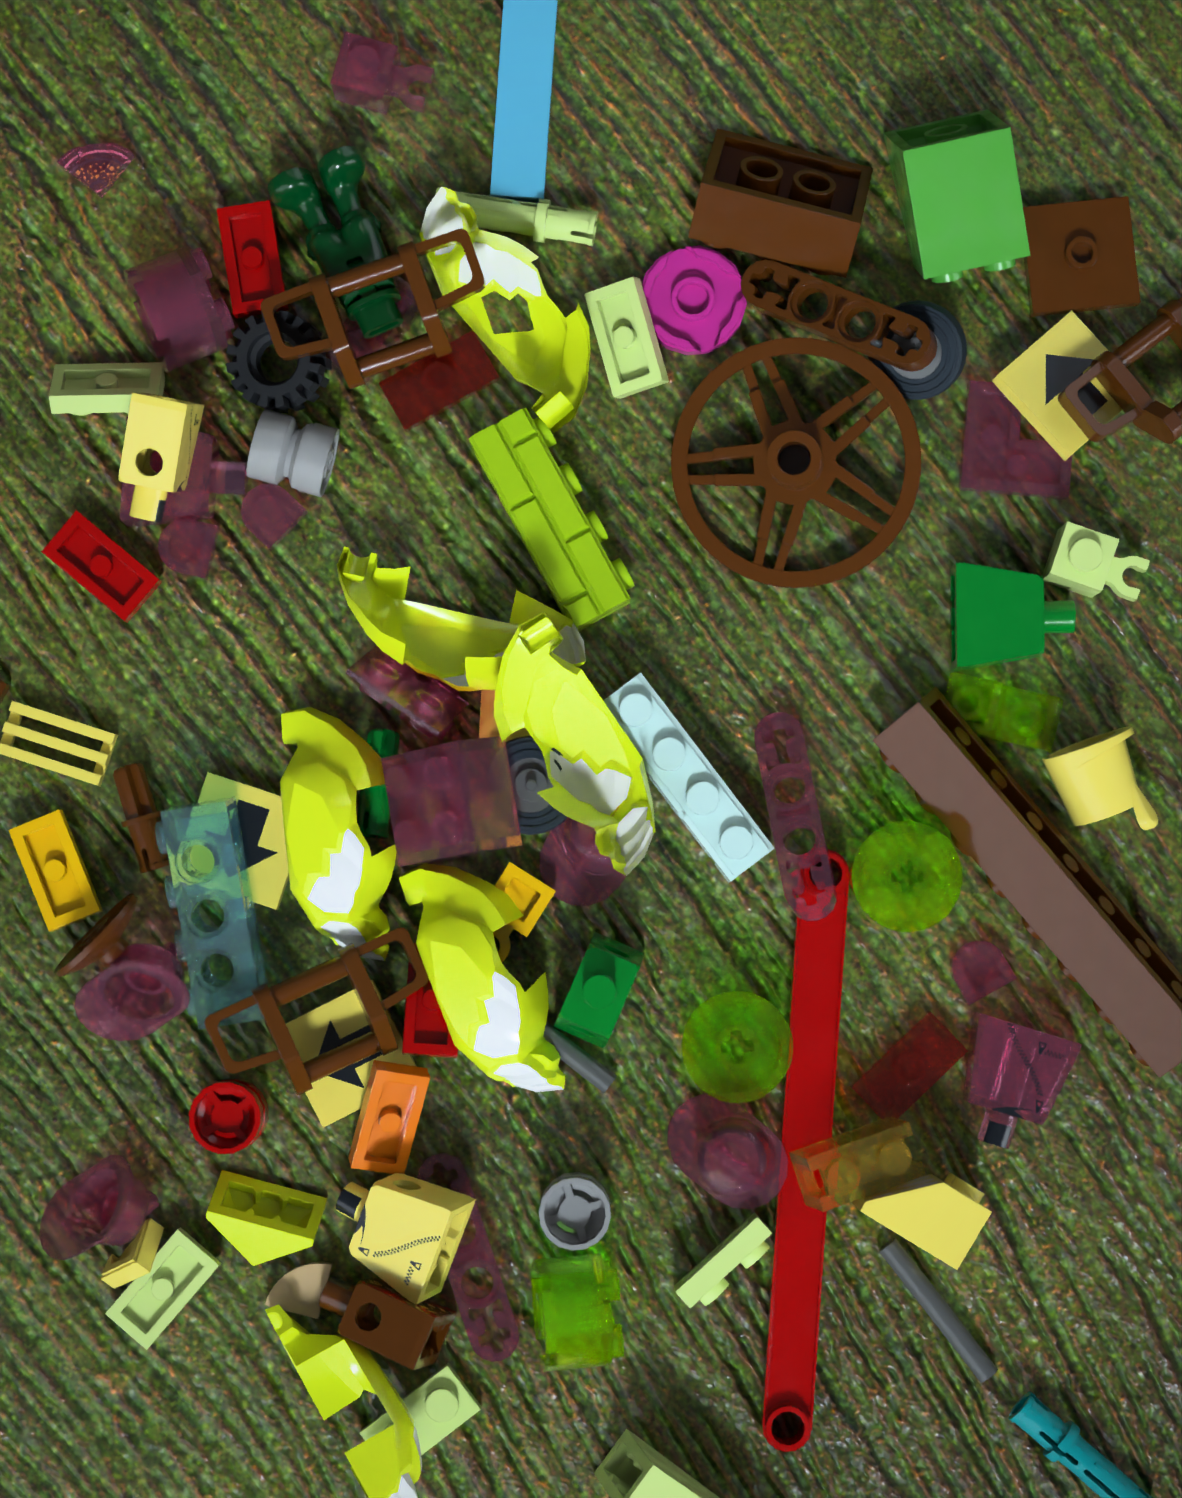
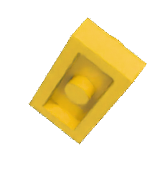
M58 809L8 830L49 932L103 911L63 810Z

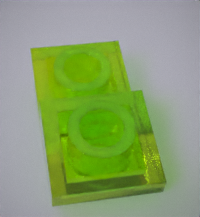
M955 672L950 673L945 698L977 736L1051 753L1064 700L1056 696L1009 687L1002 682Z

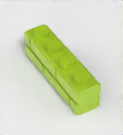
M522 408L468 438L473 452L561 613L573 620L578 632L630 604L631 598L627 590L635 586L620 558L612 562L609 560L601 545L609 537L595 511L592 510L584 514L575 498V495L583 491L581 485L568 463L558 467L549 450L550 447L557 444L551 430L539 416L532 419L527 408Z

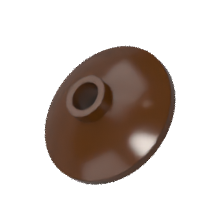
M131 893L109 910L66 954L54 970V973L58 977L75 973L97 960L105 968L114 962L129 945L122 937V934L131 920L138 898Z

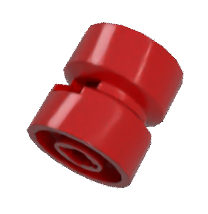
M239 1078L224 1079L202 1089L193 1099L189 1110V1128L195 1140L206 1150L217 1154H233L254 1143L264 1132L269 1119L268 1104L263 1093L252 1083Z

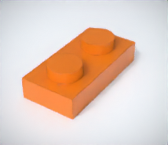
M378 1060L373 1061L348 1156L351 1168L388 1174H405L430 1081L427 1068Z

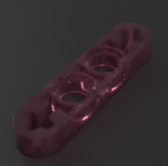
M774 712L765 716L758 723L755 729L754 741L783 891L791 911L798 918L806 921H817L825 918L833 910L837 902V891L807 741L801 725L795 717L784 712ZM777 729H784L787 736H794L786 740L787 753L791 763L780 764L776 747L773 743H766L774 739V731ZM788 777L801 779L805 783L803 796L794 803H784L775 797L777 785ZM798 828L811 830L815 834L813 848L803 855L792 854L785 848L787 836ZM819 862L822 863L821 867L814 866ZM810 867L812 879L817 889H825V892L817 895V904L807 906L804 898H796V895L804 893L805 890L803 876L799 869ZM790 868H795V869H796V870H794V871L791 872V873L789 872V869H790Z
M447 1152L435 1153L428 1157L421 1165L417 1179L428 1182L427 1178L435 1172L434 1164L442 1162L446 1170L455 1169L458 1173V1177L451 1182V1190L464 1193L476 1199L469 1217L473 1220L476 1227L475 1237L470 1243L458 1246L448 1272L470 1344L475 1353L484 1360L492 1362L502 1361L511 1356L517 1348L520 1337L519 1325L467 1168L463 1161L454 1154ZM472 1267L485 1268L493 1278V1288L484 1297H471L465 1293L462 1287V1276ZM497 1299H500L504 1309H493L492 1313L498 1328L508 1327L510 1334L504 1337L503 1348L495 1350L491 1342L482 1343L479 1337L487 1329L483 1313L479 1314L476 1318H472L469 1309L485 1308Z

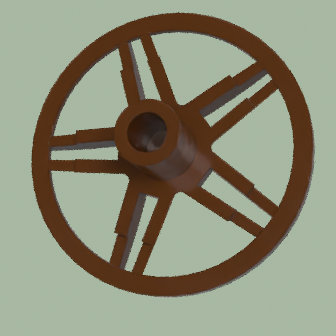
M801 337L780 338L750 346L732 355L713 369L692 393L682 411L673 439L671 453L673 488L682 516L693 535L709 554L727 568L750 580L776 587L807 588L826 585L844 579L869 565L892 544L901 532L910 516L919 489L921 476L920 439L911 410L903 395L890 378L870 360L851 349L825 340ZM792 354L824 357L851 368L862 375L869 383L850 397L846 396L811 423H804L772 357ZM761 360L788 417L787 421L774 426L771 424L752 367L753 363ZM743 369L750 390L749 396L763 435L762 441L757 444L715 448L713 451L688 454L693 428L704 405L726 380ZM878 390L883 399L834 442L824 429ZM889 406L899 425L905 453L903 485L895 507L877 495L874 489L836 462L837 455L871 425L870 423ZM753 458L754 474L688 475V465ZM835 479L890 516L887 523L883 526L828 494L827 492ZM690 485L763 486L765 488L766 494L757 532L758 542L753 563L731 551L711 532L696 507ZM811 499L820 502L851 521H856L878 533L860 551L834 565L810 571H783L791 546L794 544L806 504ZM777 502L793 506L775 567L771 569L763 567L776 505Z

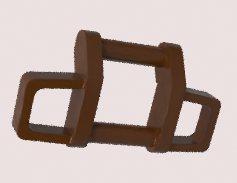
M457 229L416 244L410 241L397 246L398 252L330 277H326L325 273L309 278L308 283L264 299L261 303V311L276 353L284 360H294L333 350L349 389L366 384L365 378L428 355L435 353L437 358L453 353L439 312L481 292L486 285L468 232L464 229ZM459 244L463 247L472 271V279L468 284L434 300L419 256ZM406 273L427 333L357 358L335 298ZM314 295L329 338L294 347L287 346L276 318V311L282 306Z
M1182 297L1165 303L1157 310V317L1113 352L1104 351L1092 360L1091 368L1069 384L1058 395L1060 405L1090 441L1100 442L1132 422L1136 427L1167 444H1172L1182 436V401L1172 409L1156 400L1154 401L1127 369L1168 335L1182 351ZM1094 378H1097L1125 413L1107 424L1099 423L1078 397V391Z
M397 928L357 947L351 943L338 949V956L271 987H268L266 983L251 989V996L208 1015L204 1019V1026L223 1068L227 1072L234 1074L281 1059L290 1082L299 1096L312 1090L311 1083L375 1053L381 1052L384 1056L397 1050L398 1045L385 1010L414 993L428 982L425 967L409 932L405 928ZM392 941H397L405 951L413 969L414 977L410 983L380 1001L360 956ZM348 976L371 1031L303 1063L279 1011V1007ZM256 1004L277 1050L242 1061H234L230 1057L220 1036L218 1024L221 1020Z

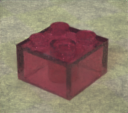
M500 736L457 740L381 758L399 867L446 861L522 846L505 740L502 742Z

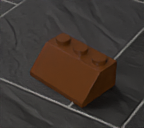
M717 128L700 184L688 238L702 241L713 248H731L754 254L761 260L781 261L805 267L818 275L832 274L846 278L862 222L873 168Z

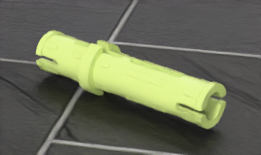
M454 191L461 203L470 204L477 217L478 228L533 236L534 242L545 243V239L548 238L587 244L588 246H593L597 228V223L595 222L598 219V211L551 205V200L539 198L538 203Z

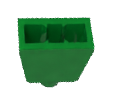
M955 563L950 568L951 671H963L1036 658L1044 653L1045 633H1074L1076 623L1074 601H1044L1043 576L969 563Z
M594 932L554 1027L604 1049L640 969L645 953Z

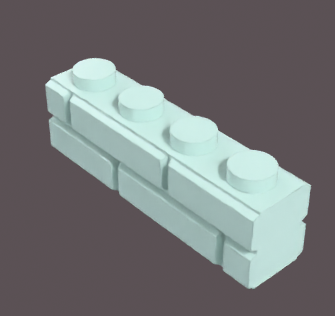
M642 673L636 675L603 700L643 758L645 770L651 782L708 857L713 859L714 865L728 883L775 849Z

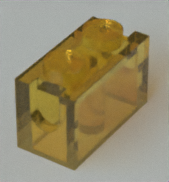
M887 1117L789 1152L805 1205L825 1212L925 1176L926 1173L922 1161L912 1158L911 1152L905 1143V1138L913 1135L910 1122ZM819 1169L824 1187L822 1188L818 1187L813 1171Z

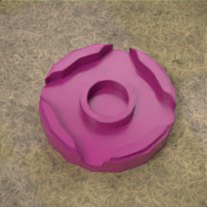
M688 246L685 249H677L660 256L645 273L642 287L657 340L666 349L684 355L708 354L727 344L740 328L747 306L746 299L741 290L742 277L736 266L720 252L702 246Z

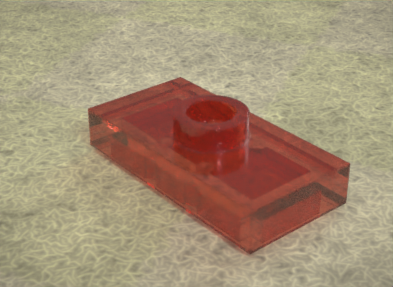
M473 330L450 342L453 353L437 358L435 353L428 355L379 382L381 390L405 432L412 430L500 380L498 373Z
M927 1011L850 1087L890 1127L968 1050L931 1011Z

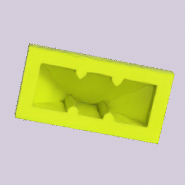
M222 1170L209 1203L206 1218L252 1266L312 1247L326 1207L327 1198Z

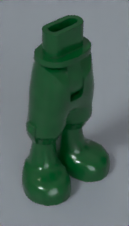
M349 145L336 148L325 154L317 166L320 179L340 215L341 229H336L331 223L324 209L315 179L308 169L303 167L291 168L279 173L269 182L267 190L272 202L284 210L294 212L308 228L309 233L306 237L307 256L316 261L321 272L325 273L326 277L388 256L380 235L382 223L377 220L372 212L362 209L360 204L358 184L365 171V159L358 147ZM394 277L337 297L349 321H357L364 338H373L400 326L404 322L397 305L401 295L396 287Z

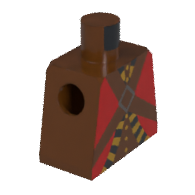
M332 1276L326 1283L319 1300V1307L342 1317L337 1333L411 1370L436 1363L457 1312L427 1299L415 1305L385 1281L377 1278L359 1280L355 1286ZM375 1306H377L381 1312L380 1324L376 1321L374 1317Z

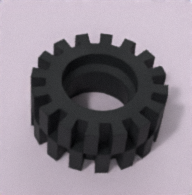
M279 310V313H276L284 341L289 342L293 347L322 340L321 336L323 334L301 317L283 310ZM263 313L262 318L259 319L253 315L247 318L245 322L248 324V327L245 330L237 327L233 333V336L238 338L236 346L228 344L226 352L233 356L232 362L226 363L228 373L234 375L235 379L231 380L234 388L242 392V397L249 402L279 413H288V409L302 410L305 408L303 402L306 400L314 403L320 397L315 391L319 386L326 388L329 379L324 377L325 370H332V360L326 358L327 352L298 358L297 367L292 376L281 382H271L266 379L261 370V357L267 347L273 344Z

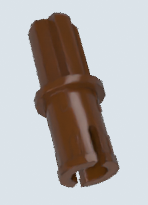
M132 763L114 770L113 777L126 817V821L121 822L122 828L128 827L140 867V874L175 864L171 857L160 817L164 816L163 810L157 811L144 766L141 763Z

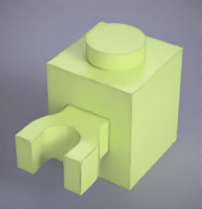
M1067 521L1057 530L1042 576L1046 583L1090 598L1102 592L1104 584H1106L1120 598L1134 602L1138 599L1140 589L1127 586L1122 578L1123 572L1127 568H1132L1144 573L1148 569L1150 560L1138 556L1115 557L1120 539Z

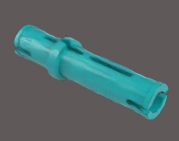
M1031 1391L1022 1396L1010 1411L1008 1419L1018 1425L1044 1448L1043 1455L1051 1462L1058 1460L1101 1498H1154L1080 1436V1428L1074 1422L1068 1421L1065 1423L1036 1398V1395Z

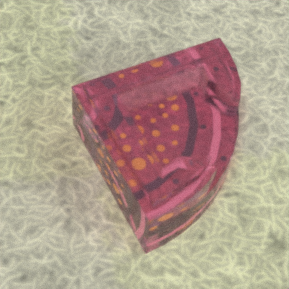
M96 143L72 148L57 163L92 192L103 198L135 156L133 152L115 143Z

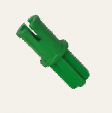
M377 728L369 731L367 743L382 758L391 784L360 790L357 823L364 837L376 838L378 836L380 839H388L393 791H398L400 786L394 783L400 735L393 730Z

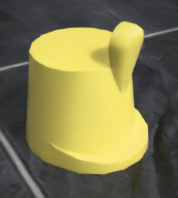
M1132 726L1087 738L1054 751L1042 758L1074 826L1097 822L1131 808H1134L1137 822L1144 831L1155 828L1158 825V817L1155 810L1138 788L1125 739L1135 734Z

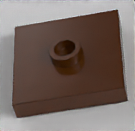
M1128 196L1023 207L1030 256L1024 257L1030 317L1066 314L1071 310L1076 313L1133 307L1141 303Z

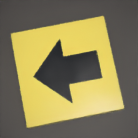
M1072 310L992 380L1064 461L1089 439L1060 405L1058 395L1069 384L1091 368L1092 360L1104 351H1108ZM1094 378L1078 391L1079 399L1099 423H1109L1122 411L1097 378Z
M207 772L173 876L278 910L289 879L281 796Z
M371 980L379 1000H383L374 980ZM354 989L286 1023L303 1063L371 1031ZM388 1009L385 1010V1013L396 1039L398 1049L384 1056L381 1052L375 1053L311 1083L313 1089L305 1092L323 1128L361 1109L374 1060L416 1066L411 1055H402L403 1038Z

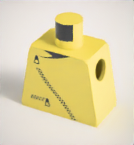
M132 392L118 475L120 482L135 485L129 516L148 521L162 522L168 492L185 491L202 419L203 404L151 393ZM155 451L161 455L163 460V466L159 473H156L150 464L151 456Z
M394 1173L376 1181L370 1188V1191L355 1182L348 1183L338 1197L336 1210L358 1222L349 1245L351 1255L403 1297L417 1305L442 1291L476 1199L406 1174Z

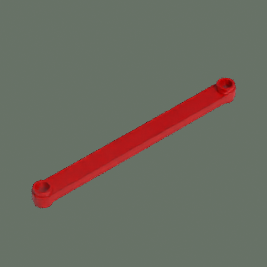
M829 849L816 850L807 855L801 863L798 877L761 1417L762 1431L767 1442L775 1449L784 1452L796 1451L803 1447L810 1438L813 1423L850 876L849 867L844 857L836 851ZM819 858L830 859L838 868V880L830 889H820L810 879V867ZM783 1412H792L801 1417L802 1424L800 1430L790 1438L778 1437L771 1429L773 1420Z

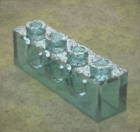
M235 796L169 807L160 812L162 821L156 822L155 825L159 851L161 854L168 853L171 875L165 877L167 901L170 908L178 909L181 929L175 930L176 953L180 962H187L190 983L184 986L185 1004L189 1016L197 1017L199 1029H206L204 1019L208 1015L251 996V989L264 983L268 985ZM194 845H203L212 852L214 867L210 873H202L191 864L190 852ZM203 900H214L222 907L224 920L221 926L213 927L202 920L199 908ZM212 954H222L230 959L234 968L232 979L220 980L211 973L209 959ZM255 1004L221 1020L218 1026L262 1020L263 1018Z

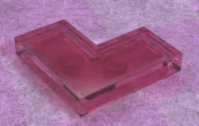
M973 380L968 382L959 490L1066 500L1069 498L1072 455L1064 461L1047 441L1019 439L1021 413L993 382Z

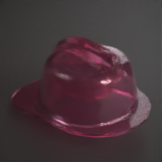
M569 817L548 835L540 852V873L544 883L556 890L554 896L557 899L571 905L590 906L607 899L620 886L626 875L613 869L611 859L600 854L595 844L596 832L594 828Z
M168 942L160 947L149 943L128 945L114 962L88 981L77 993L74 1009L79 1021L89 1031L103 1038L128 1041L145 1037L172 1018L180 1015L189 1006L190 993L183 982L184 970L177 959L176 944Z
M701 1094L688 1099L675 1111L668 1126L667 1139L672 1159L683 1173L710 1195L732 1208L753 1209L767 1204L781 1191L787 1178L788 1158L783 1143L767 1126L738 1103L723 1095Z
M111 1154L57 1190L47 1204L41 1219L39 1237L42 1249L51 1258L66 1260L78 1256L95 1245H125L132 1241L140 1232L146 1216L158 1207V1197L147 1190L145 1184L132 1174L130 1163L123 1156Z

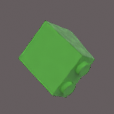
M987 109L883 133L913 266L923 279L931 278L933 283L951 282L962 278L964 270L982 266L985 271L1005 270L1016 265L1015 259L1030 256L1010 126Z

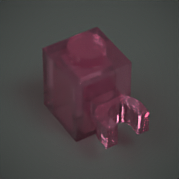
M345 31L330 84L335 100L387 115L392 97H396L407 108L424 113L427 104L426 98L413 95L408 89L410 84L417 80L432 84L435 76L434 68L423 65H412L402 68L398 46Z

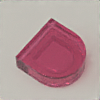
M262 484L254 487L246 494L241 505V516L245 526L270 551L308 513L284 488L274 484Z
M180 519L170 523L162 531L158 542V550L162 561L176 573L208 581L220 527L191 519Z
M970 941L961 945L953 954L950 962L951 977L967 1005L973 1004L1017 979L1002 952L995 945L986 941Z

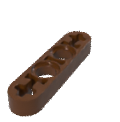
M773 260L756 261L743 274L741 280L742 294L761 313L901 370L910 372L922 370L935 358L938 348L937 339L926 323L917 317ZM773 277V280L783 290L790 292L788 302L781 295L767 291L763 296L757 289L760 281L769 282ZM816 292L826 294L828 306L824 314L815 319L804 318L801 307L806 297ZM863 311L872 312L875 315L876 324L871 334L864 338H853L850 336L848 327L853 316ZM889 328L895 335L905 339H911L916 332V337L922 343L921 348L918 351L910 349L904 356V350L895 341L887 339Z

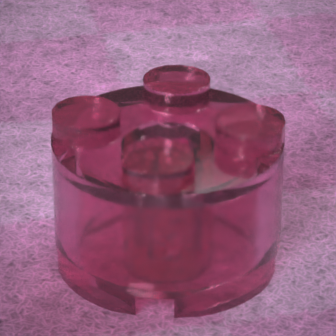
M183 246L124 270V277L128 288L134 286L140 299L133 302L157 358L163 356V368L167 373L228 347L227 340L233 338L231 329L235 328L224 299L220 297L213 300L209 291L211 289L209 279L212 278V273L200 247L189 251L186 246Z

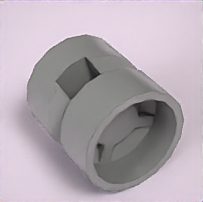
M265 409L259 418L253 435L247 461L246 476L274 485H278L287 477L291 488L297 489L299 492L322 497L329 483L335 463L340 430L319 423L307 424L301 430L298 429L295 417Z
M581 1172L564 1173L552 1180L543 1192L539 1207L540 1226L546 1237L558 1247L571 1251L587 1249L598 1243L607 1232L611 1219L609 1195L603 1184L593 1176Z

